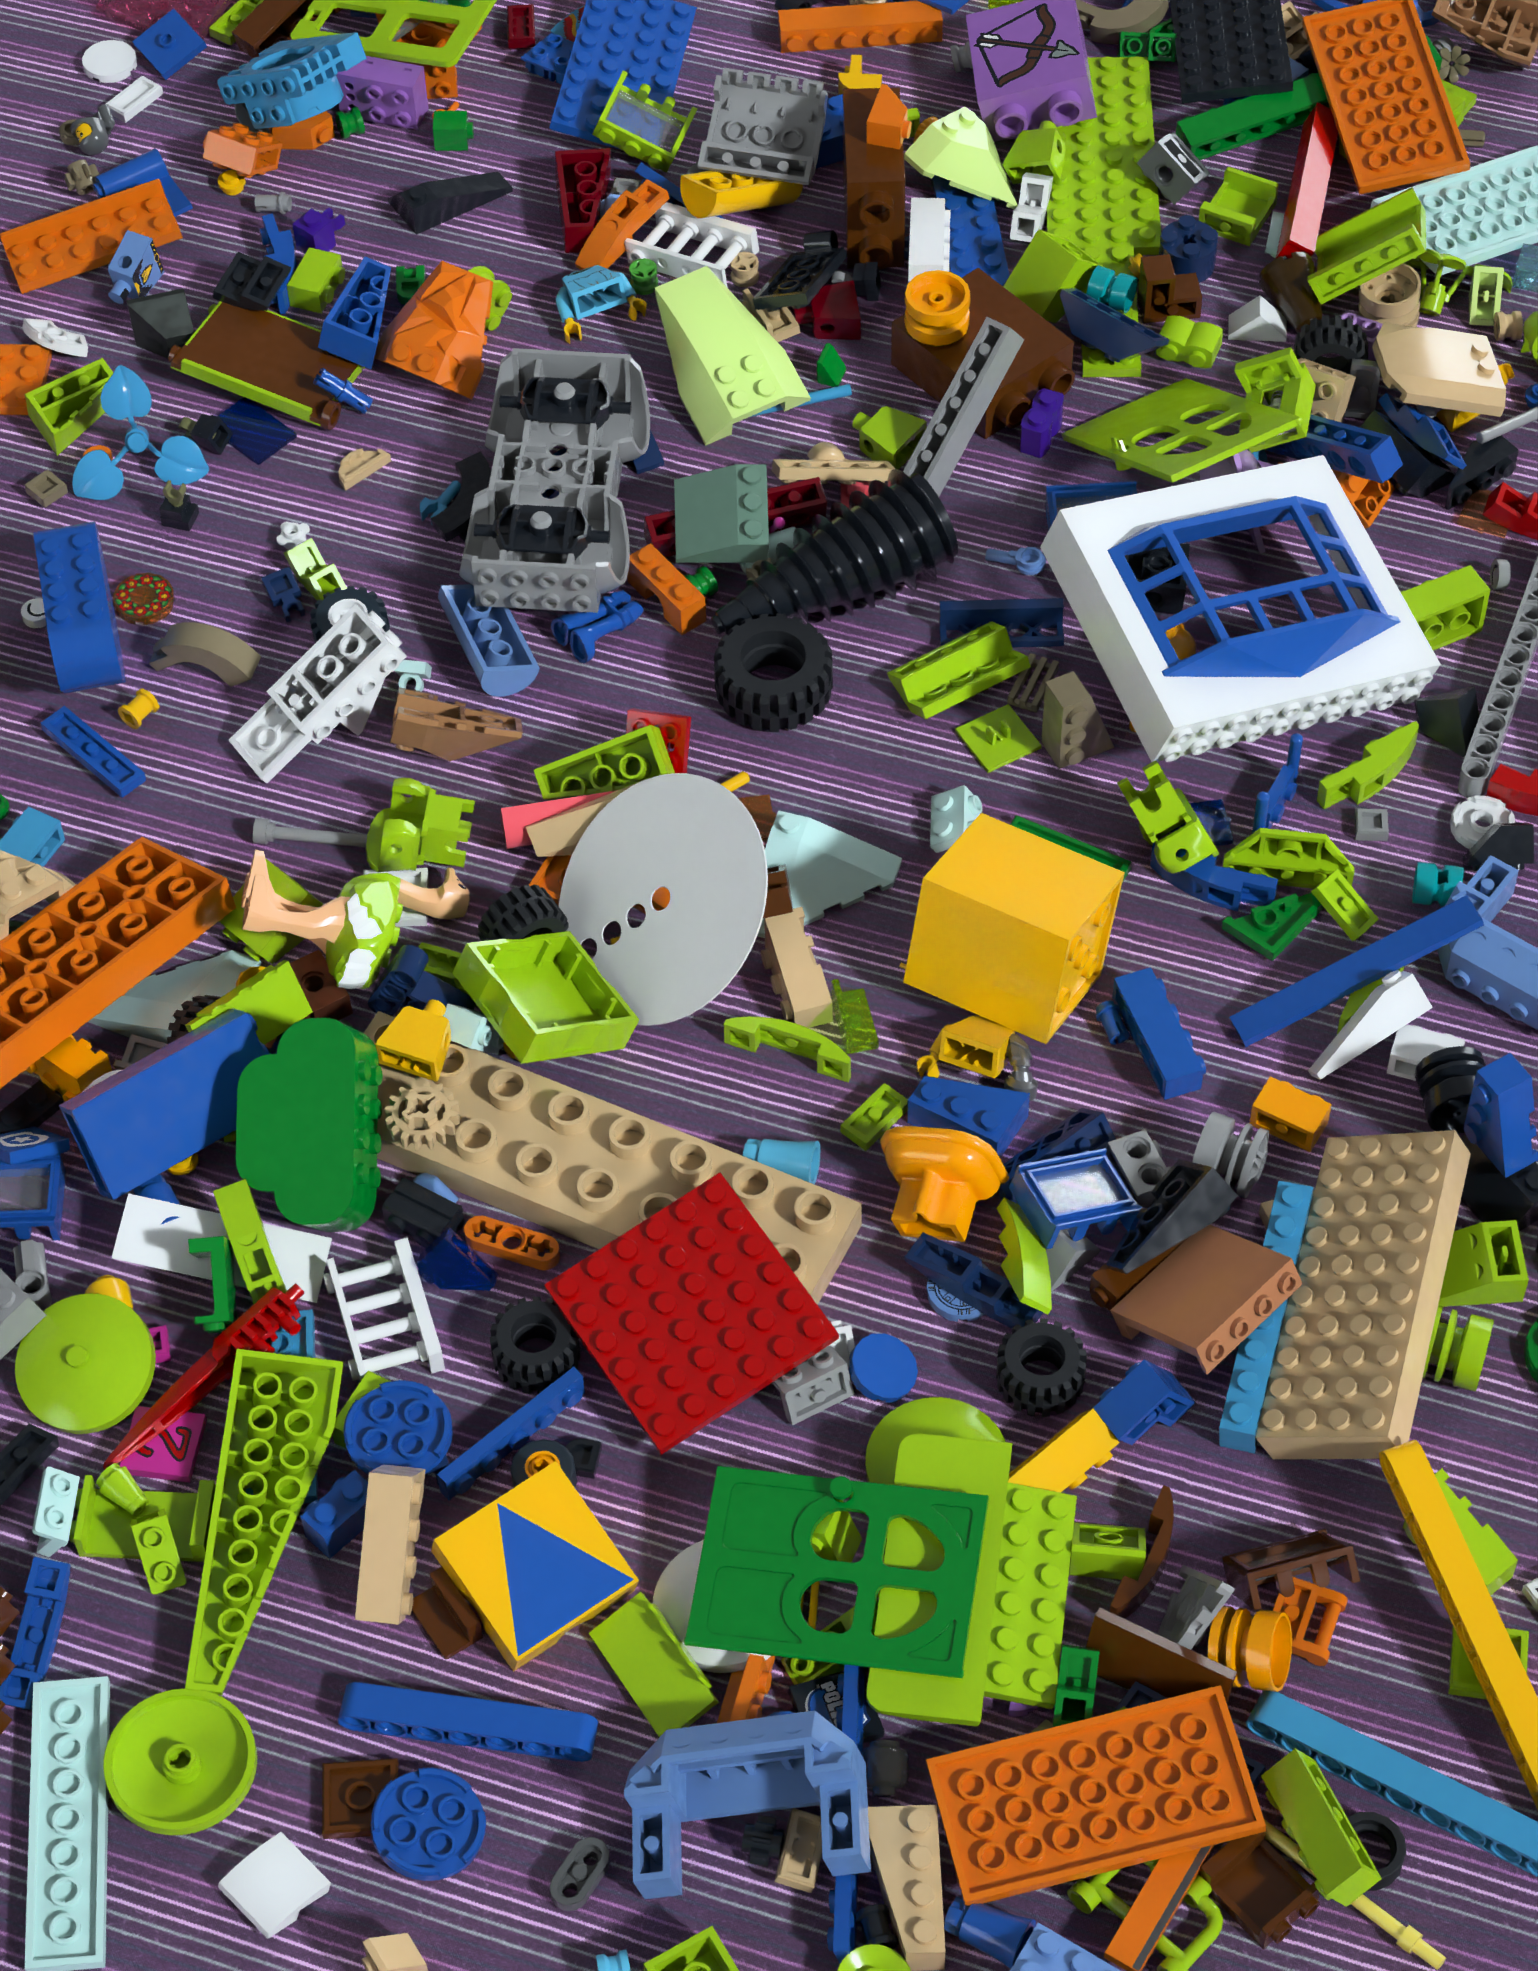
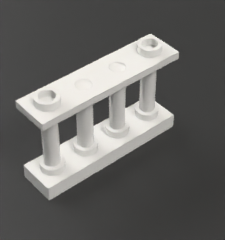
M668 202L655 212L657 225L643 242L626 238L624 241L628 263L630 264L638 259H650L656 263L657 272L676 278L708 266L726 287L725 269L739 252H750L756 255L759 251L756 228L716 216L697 218L687 208ZM666 231L678 235L667 249L654 246ZM689 239L701 241V245L691 257L679 253ZM714 246L727 249L715 264L703 261Z
M408 1237L394 1241L396 1255L391 1256V1260L338 1274L334 1258L327 1259L329 1273L323 1274L328 1295L332 1293L336 1295L353 1359L348 1360L353 1381L360 1380L361 1382L367 1371L375 1372L418 1359L421 1362L428 1361L431 1374L445 1370L442 1350ZM393 1273L396 1276H403L404 1283L399 1284L397 1289L349 1302L345 1300L342 1287ZM402 1301L404 1305L411 1303L413 1312L407 1313L408 1317L354 1331L350 1318L351 1315ZM412 1330V1333H420L421 1341H417L416 1346L362 1360L359 1344Z

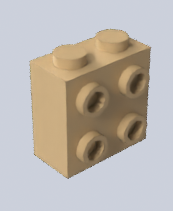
M1305 358L1297 359L1300 364L1305 363L1316 385L1311 415L1342 423L1356 376Z

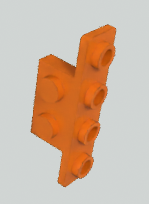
M749 1654L745 1670L731 1673L717 1723L762 1717V1702L764 1695L768 1694L772 1681L771 1671L776 1656H771L765 1660L764 1656Z

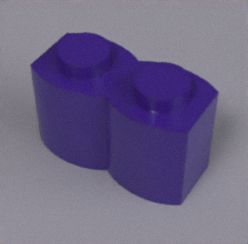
M1046 388L1036 393L1033 398L1032 408L1024 414L1021 421V453L1041 458L1049 451L1051 438L1060 431L1062 426L1064 400L1062 393Z

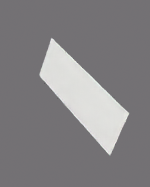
M128 1193L112 1259L212 1280L211 1257L196 1258L189 1253L188 1239L224 1236L229 1239L220 1213ZM168 1217H179L177 1219L162 1224V1222ZM263 1223L286 1289L288 1290L296 1283L304 1291V1295L299 1299L317 1303L332 1238ZM233 1251L235 1285L247 1288Z

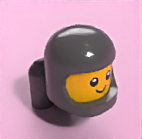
M104 104L98 107V112L93 114L92 117L75 120L71 124L70 130L78 139L81 151L88 155H98L107 148L109 143L108 135L111 134L115 121L109 106Z

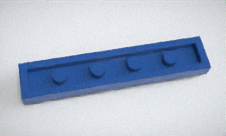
M573 1366L437 1474L440 1492L449 1501L457 1494L465 1493L471 1488L477 1478L485 1472L493 1471L506 1455L513 1450L517 1451L523 1447L529 1437L540 1428L545 1429L550 1426L556 1416L564 1409L575 1406L581 1400L583 1394H585L583 1375Z

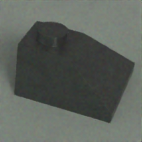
M184 288L126 300L137 347L168 359L170 350L174 345L182 348L194 334Z

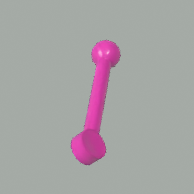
M777 517L774 519V524L769 528V534L785 526L784 518Z

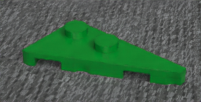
M1312 892L1300 897L1295 893L1272 901L1267 906L1255 907L1251 909L1249 915L1234 920L1231 916L1227 917L1222 922V929L1273 961L1324 907Z

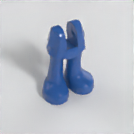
M624 590L610 593L609 596L601 597L598 613L575 612L563 614L552 620L551 630L559 644L565 646L570 643L575 658L581 663H587L595 656V641L608 633L624 630V628L631 625L642 615L643 607L637 601L630 602L631 596ZM604 617L603 620H600V621H598V622H595V623H593V624H590V623H592L593 621L598 620V619Z

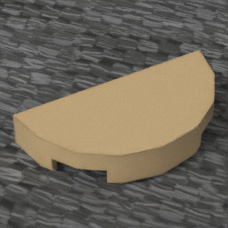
M363 448L348 453L340 462L341 466L338 471L340 485L345 491L391 462L390 454L382 449L363 451Z

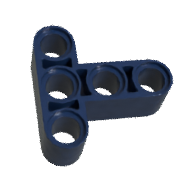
M404 945L380 975L367 1004L376 1014L380 1011L393 1016L400 1007L403 1009V1007L411 1006L424 1010L427 1002L431 999L440 1001L445 1007L449 1003L473 1010L476 1003L468 994L424 971L429 960L425 951L413 945Z

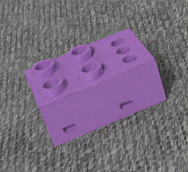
M366 56L367 59L349 70L337 73V78L344 95L339 103L340 111L346 113L351 108L357 106L365 121L414 130L419 129L429 109L424 66Z

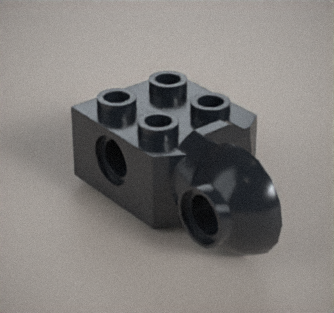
M1181 543L1180 546L1189 561L1190 544ZM1167 547L1125 555L1138 582H1142L1176 565ZM1182 575L1147 591L1145 596L1153 611L1175 614L1181 612L1186 593V582Z

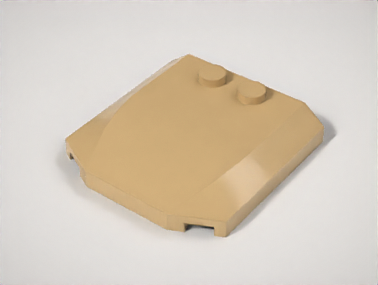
M1383 323L1372 349L1383 382L1389 389L1397 388L1402 393L1400 400L1403 403L1497 417L1502 416L1505 409L1506 387L1487 336L1438 328H1420Z

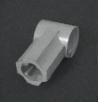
M34 1240L21 1241L18 1246L13 1248L16 1270L15 1284L44 1311L52 1303V1296L48 1285L44 1244Z

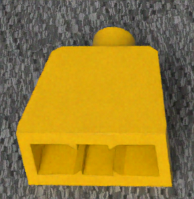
M431 999L427 1002L424 1010L411 1006L403 1007L375 1043L379 1064L438 1082L451 1042L450 1023L446 1017H443L446 1012L445 1005L440 1001Z

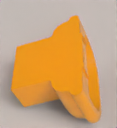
M897 1126L885 1131L880 1139L887 1166L900 1187L891 1220L899 1234L904 1237L919 1238L924 1232L939 1240L965 1242L976 1202L992 1197L998 1191L1000 1185L1009 1180V1174L992 1146L981 1138L964 1131L918 1126Z

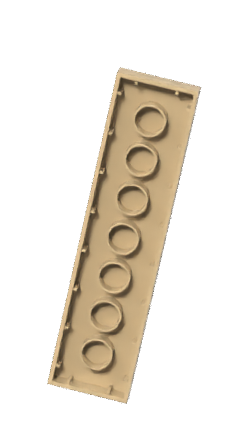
M378 1011L364 1034L375 1044L395 1017ZM453 1041L450 1042L438 1082L379 1064L382 1069L383 1078L381 1085H378V1099L381 1101L382 1115L378 1119L377 1133L381 1137V1151L377 1154V1159L416 1175L421 1173L435 1175L450 1189L594 1248L600 1249L721 1172L818 1305L862 1225V1203ZM429 1080L431 1088H435L436 1085L441 1083L443 1084L444 1093L451 1090L454 1100H458L460 1124L455 1125L456 1134L454 1136L446 1134V1144L444 1145L438 1141L433 1142V1150H430L427 1144H422L419 1151H415L414 1143H410L406 1148L402 1147L401 1138L394 1141L391 1131L387 1130L385 1106H391L389 1097L391 1095L399 1097V1087L401 1086L407 1090L412 1089L411 1082L413 1081L417 1083L418 1087H423L424 1082Z

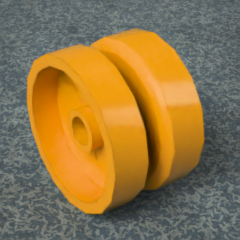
M941 270L927 271L915 276L908 283L905 291V326L913 339L926 345L942 346L960 340L967 333L970 318V290L968 284L960 276Z

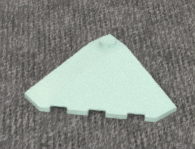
M778 811L765 847L767 868L786 864L793 909L803 908L805 914L804 926L823 918V910L840 903L841 908L844 909L864 900V892L880 886L882 891L893 887L902 863L901 857L819 821L783 811ZM762 919L761 926L757 935L758 937L765 938L764 919Z
M230 950L211 959L198 960L176 967V970L157 976L156 974L148 976L88 1022L127 1037L133 1034L167 1043V1037H171L172 1030H168L169 1023L175 1022L176 1019L173 1017V1014L176 1010H183L181 1004L185 1001H192V997L224 996L236 987V981L241 972L249 967L261 966V960L256 961L248 955Z

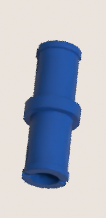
M324 368L319 370L321 375L317 374L315 376L313 384L334 395V399L339 403L343 401L362 414L367 412L365 407L370 408L373 398L354 388L347 379L343 381Z

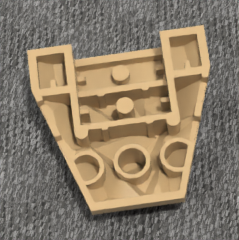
M0 850V941L9 935V919L43 899L51 904L77 884L62 873Z

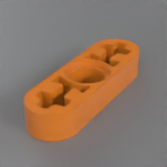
M474 1216L464 1226L466 1243L473 1250L539 1270L552 1269L560 1260L559 1244L552 1236L486 1216ZM481 1229L486 1230V1234L482 1233L479 1237H475L474 1233H479ZM509 1237H517L522 1241L520 1246L514 1249H508L502 1244ZM545 1248L550 1249V1253H545L543 1257L538 1255V1252H543Z

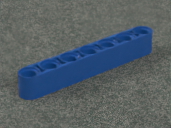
M352 1682L346 1685L337 1721L342 1727L358 1732L576 1762L591 1760L599 1724L595 1717L580 1712Z

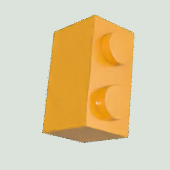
M1270 1076L1252 1105L1249 1124L1258 1129L1264 1128L1269 1130V1134L1311 1152L1328 1124L1332 1104L1324 1101V1099L1317 1095H1310L1295 1088L1289 1082L1280 1081Z

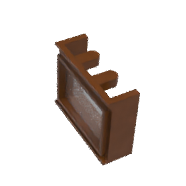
M1326 1529L1222 1556L1227 1584L1235 1588L1232 1594L1254 1610L1262 1608L1257 1589L1258 1585L1276 1581L1278 1592L1284 1597H1290L1295 1592L1292 1576L1311 1571L1313 1582L1322 1588L1330 1583L1328 1567L1352 1583L1360 1582L1353 1545L1345 1546L1327 1535Z

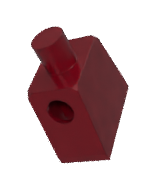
M854 280L823 286L819 293L810 301L809 306L799 309L793 308L794 318L798 324H812L813 335L816 339H861V316Z

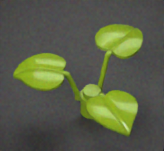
M1427 248L1426 252L1419 255V257L1405 262V264L1413 268L1421 269L1419 311L1430 316H1440L1444 302L1449 303L1451 295L1465 276L1469 275L1472 277L1474 267L1466 266L1464 260L1454 255L1440 254L1438 251ZM1423 261L1438 264L1434 282H1429L1428 286H1426V270L1429 267ZM1443 266L1463 270L1448 292H1445L1446 286L1439 283ZM1504 271L1502 288L1510 293L1513 282L1509 274Z

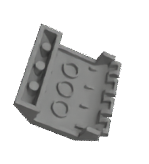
M724 68L722 76L716 75L713 89L715 102L707 139L702 141L697 169L809 185L815 174L826 119L828 93L823 91L824 82L804 79L802 89H798V78L776 75L775 85H770L771 74L749 71L747 81H743L744 70Z

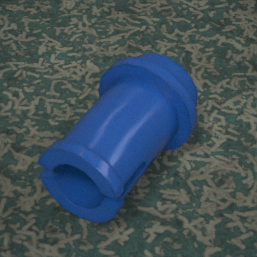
M1108 1000L1096 1007L1095 1018L1102 1023L1109 1038V1043L1116 1045L1115 1038H1117L1120 1044L1126 1041L1130 1034L1126 1030L1119 1014L1121 1012L1120 1006L1115 1004L1114 1001Z

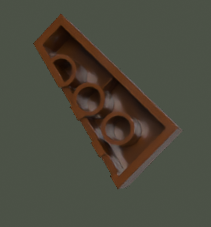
M264 0L232 31L239 49L252 58L260 57V52L277 42L290 40L292 31L300 19H303L313 0ZM336 8L332 12L336 14L343 8ZM313 15L310 21H315L318 15Z

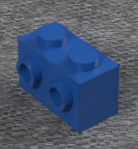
M355 1470L348 1476L339 1478L325 1496L319 1501L311 1502L304 1510L303 1515L300 1516L305 1537L329 1559L364 1529L368 1481Z

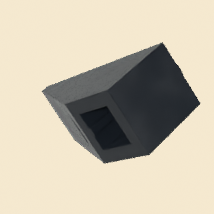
M1502 435L1483 444L1478 443L1477 440L1473 441L1463 459L1467 466L1463 470L1458 468L1448 488L1445 508L1450 510L1458 504H1463L1471 496L1480 491L1487 490L1501 478L1510 476L1516 468L1519 450Z

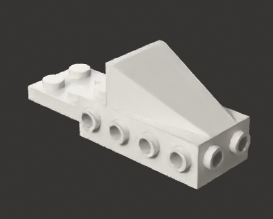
M357 604L351 607L266 691L271 698L229 739V742L265 783H268L311 740L319 744L331 734L332 730L339 723H342L357 736L363 732L385 678L396 670L399 664L407 657L399 648L402 641L390 629L387 632L383 630L382 627L386 623L373 610L368 614Z

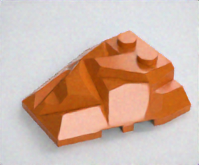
M441 261L385 328L377 345L374 359L397 369L400 368L472 400L484 372V363L481 362L483 346L487 345V336L484 335L486 319L490 317L493 282Z

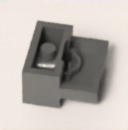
M1174 131L1160 139L1137 162L1143 174L1151 179L1158 186L1161 194L1173 204L1180 201L1211 174ZM1167 167L1171 169L1173 175L1168 172Z

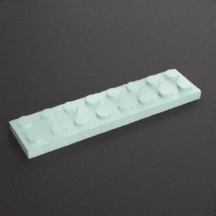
M108 1676L33 1683L25 1971H72L105 1968L108 1788L104 1777V1755L109 1740L110 1681Z

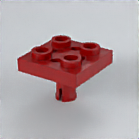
M635 708L629 709L627 711L626 734L648 725H658L657 727L661 731L675 773H687L691 716Z

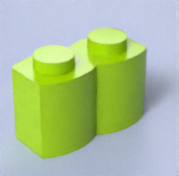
M1167 316L1159 334L1170 340L1168 345L1156 349V355L1167 361H1184L1197 368H1212L1222 345L1223 329L1207 322L1195 323L1182 316Z

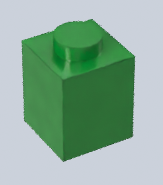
M434 111L433 138L435 151H468L469 139H474L473 122H468L467 111Z

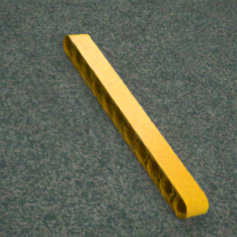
M1414 1439L1381 1451L1379 1453V1461L1382 1471L1538 1810V1697L1423 1448Z

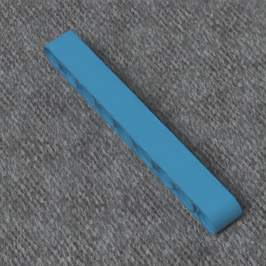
M1262 1691L1246 1721V1726L1253 1734L1288 1752H1291L1294 1748L1313 1758L1318 1766L1327 1772L1538 1877L1537 1821L1279 1692Z

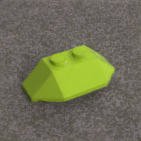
M1259 828L1224 854L1223 867L1225 868L1230 867L1243 872L1263 874L1278 879L1277 885L1314 889L1315 886L1336 869L1339 870L1351 886L1354 877V866L1326 834Z

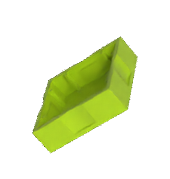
M570 931L533 935L524 939H497L466 943L452 972L521 1064L624 1049L639 1022V1018L617 990L601 975L594 961Z

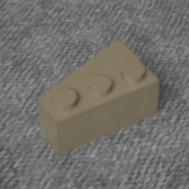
M1074 671L1045 682L1041 743L1058 769L1068 765H1075L1086 758L1114 748L1092 697Z

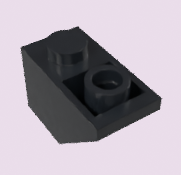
M1527 822L1494 824L1463 856V864L1473 866V871H1478L1491 855L1517 870L1525 869L1524 864L1534 863L1533 824Z

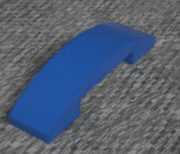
M38 1557L33 1558L24 1591L28 1597L10 1658L16 1666L0 1686V1700L5 1705L32 1710L33 1683L44 1682L62 1622L71 1565L68 1563Z

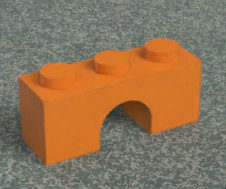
M651 543L630 555L628 583L645 600L656 594L662 604L664 618L681 635L706 622L705 596Z

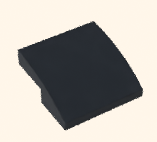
M237 252L214 289L213 299L244 309L267 311L290 273L291 267L267 256L262 261H258Z

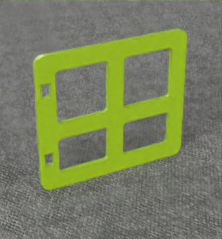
M313 0L303 19H300L292 31L291 39L340 34L319 31L331 12L336 8L385 14L371 36H359L366 56L438 67H451L458 63L497 0H473L472 4L468 7L418 0ZM313 15H318L315 21H310ZM408 18L457 25L445 46L441 48L392 41L403 22Z

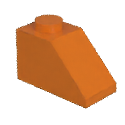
M881 84L867 119V144L900 150L904 138L908 139L910 136L912 122L907 121L908 108L886 84Z
M327 111L296 122L292 126L269 128V133L273 135V139L283 142L281 149L314 150L335 137L332 115Z

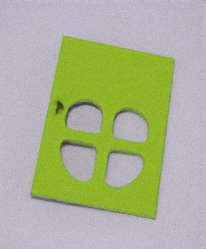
M1184 378L1061 434L1064 441L1113 459L1116 469L1119 471L1133 467L1173 483L1297 427L1303 423V418ZM1217 410L1225 411L1200 424L1185 422L1186 419L1200 413ZM1248 419L1251 421L1246 430L1235 435L1224 436L1213 432L1238 420ZM1163 432L1175 434L1151 446L1140 447L1135 445L1141 439L1153 434ZM1190 442H1197L1207 446L1205 449L1191 453L1164 454Z

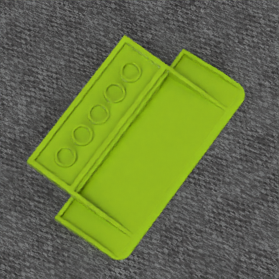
M916 1433L906 1436L899 1444L893 1485L988 1495L989 1504L963 1678L869 1667L866 1699L874 1711L913 1720L978 1727L981 1722L984 1697L1052 1709L1055 1706L1077 1496L1008 1483L1013 1443ZM901 1517L895 1518L889 1523L883 1564L888 1567L922 1571H935L942 1565L945 1556L944 1548L928 1529L915 1521ZM895 1588L881 1589L878 1597L874 1636L880 1639L895 1638L906 1635L921 1627L934 1615L937 1607L936 1597L928 1592Z

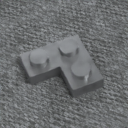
M1352 359L1350 375L1356 376L1344 417L1367 419L1375 410L1381 374L1377 361Z

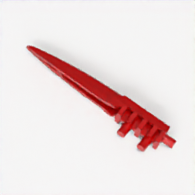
M295 1283L285 1293L273 1287L214 1339L213 1347L196 1361L157 1400L105 1460L103 1464L104 1470L114 1463L121 1462L151 1441L200 1402L225 1379L229 1380L233 1376L236 1349L274 1353L275 1349L265 1340L269 1339L274 1342L278 1338L275 1332L280 1327L291 1336L298 1334L301 1325L295 1320L301 1317L295 1302L304 1295L301 1287Z

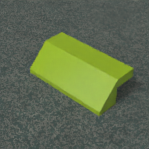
M991 621L888 672L887 675L911 713L926 720L1031 666L1028 656L1013 650L1006 627Z

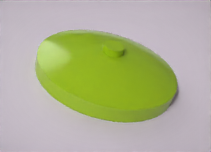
M79 1294L54 1303L43 1311L46 1316L20 1342L15 1361V1378L20 1396L28 1409L37 1418L56 1430L72 1434H89L108 1429L124 1420L138 1407L151 1385L156 1364L152 1335L145 1322L134 1310L122 1301L107 1295Z
M943 1397L913 1400L888 1413L872 1432L865 1456L867 1482L893 1485L899 1444L906 1436L919 1433L999 1442L1006 1441L997 1425L985 1413L968 1403Z
M182 1688L168 1690L138 1703L116 1725L108 1740L104 1755V1777L116 1807L129 1821L138 1827L163 1835L196 1833L224 1820L241 1804L248 1794L257 1768L256 1743L251 1727L244 1715L235 1705L222 1696L200 1689L188 1690Z

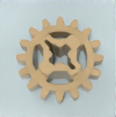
M429 1080L424 1082L423 1087H418L415 1081L411 1082L412 1089L410 1090L402 1086L399 1087L400 1096L391 1095L389 1097L391 1106H385L387 1130L391 1131L392 1139L395 1141L401 1138L402 1147L404 1148L410 1143H414L415 1151H419L422 1144H427V1147L433 1150V1142L435 1141L443 1145L446 1144L445 1135L454 1136L456 1134L455 1125L460 1124L458 1100H454L453 1092L450 1090L444 1093L443 1084L441 1083L436 1085L435 1088H431Z

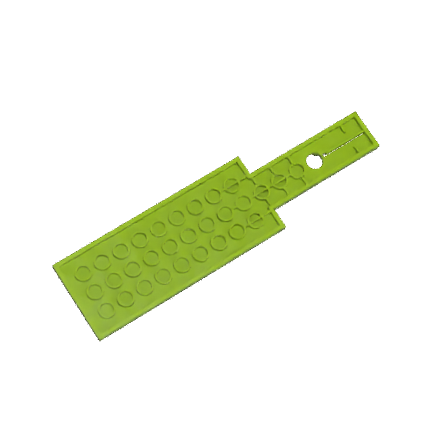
M1137 56L1087 57L1097 118L1080 121L1070 126L1056 127L1065 144L1066 152L1061 179L1052 182L1050 199L1046 210V228L1048 233L1070 240L1102 266L1114 270L1116 276L1120 273H1125L1136 277L1128 268L1131 265L1128 259L1138 253L1141 255H1159L1161 236L1158 186L1143 174L1142 169L1137 164L1155 145L1149 61L1147 57ZM1137 292L1127 313L1120 312L1138 322ZM1081 344L1082 377H1141V355L1132 359L1115 362L1107 359L1104 356L1105 352L1100 349H1091Z

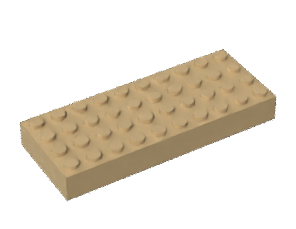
M1455 1130L1327 1138L1296 1266L1303 1284L1288 1300L1255 1437L1272 1459H1379L1381 1451L1409 1442L1471 1155Z

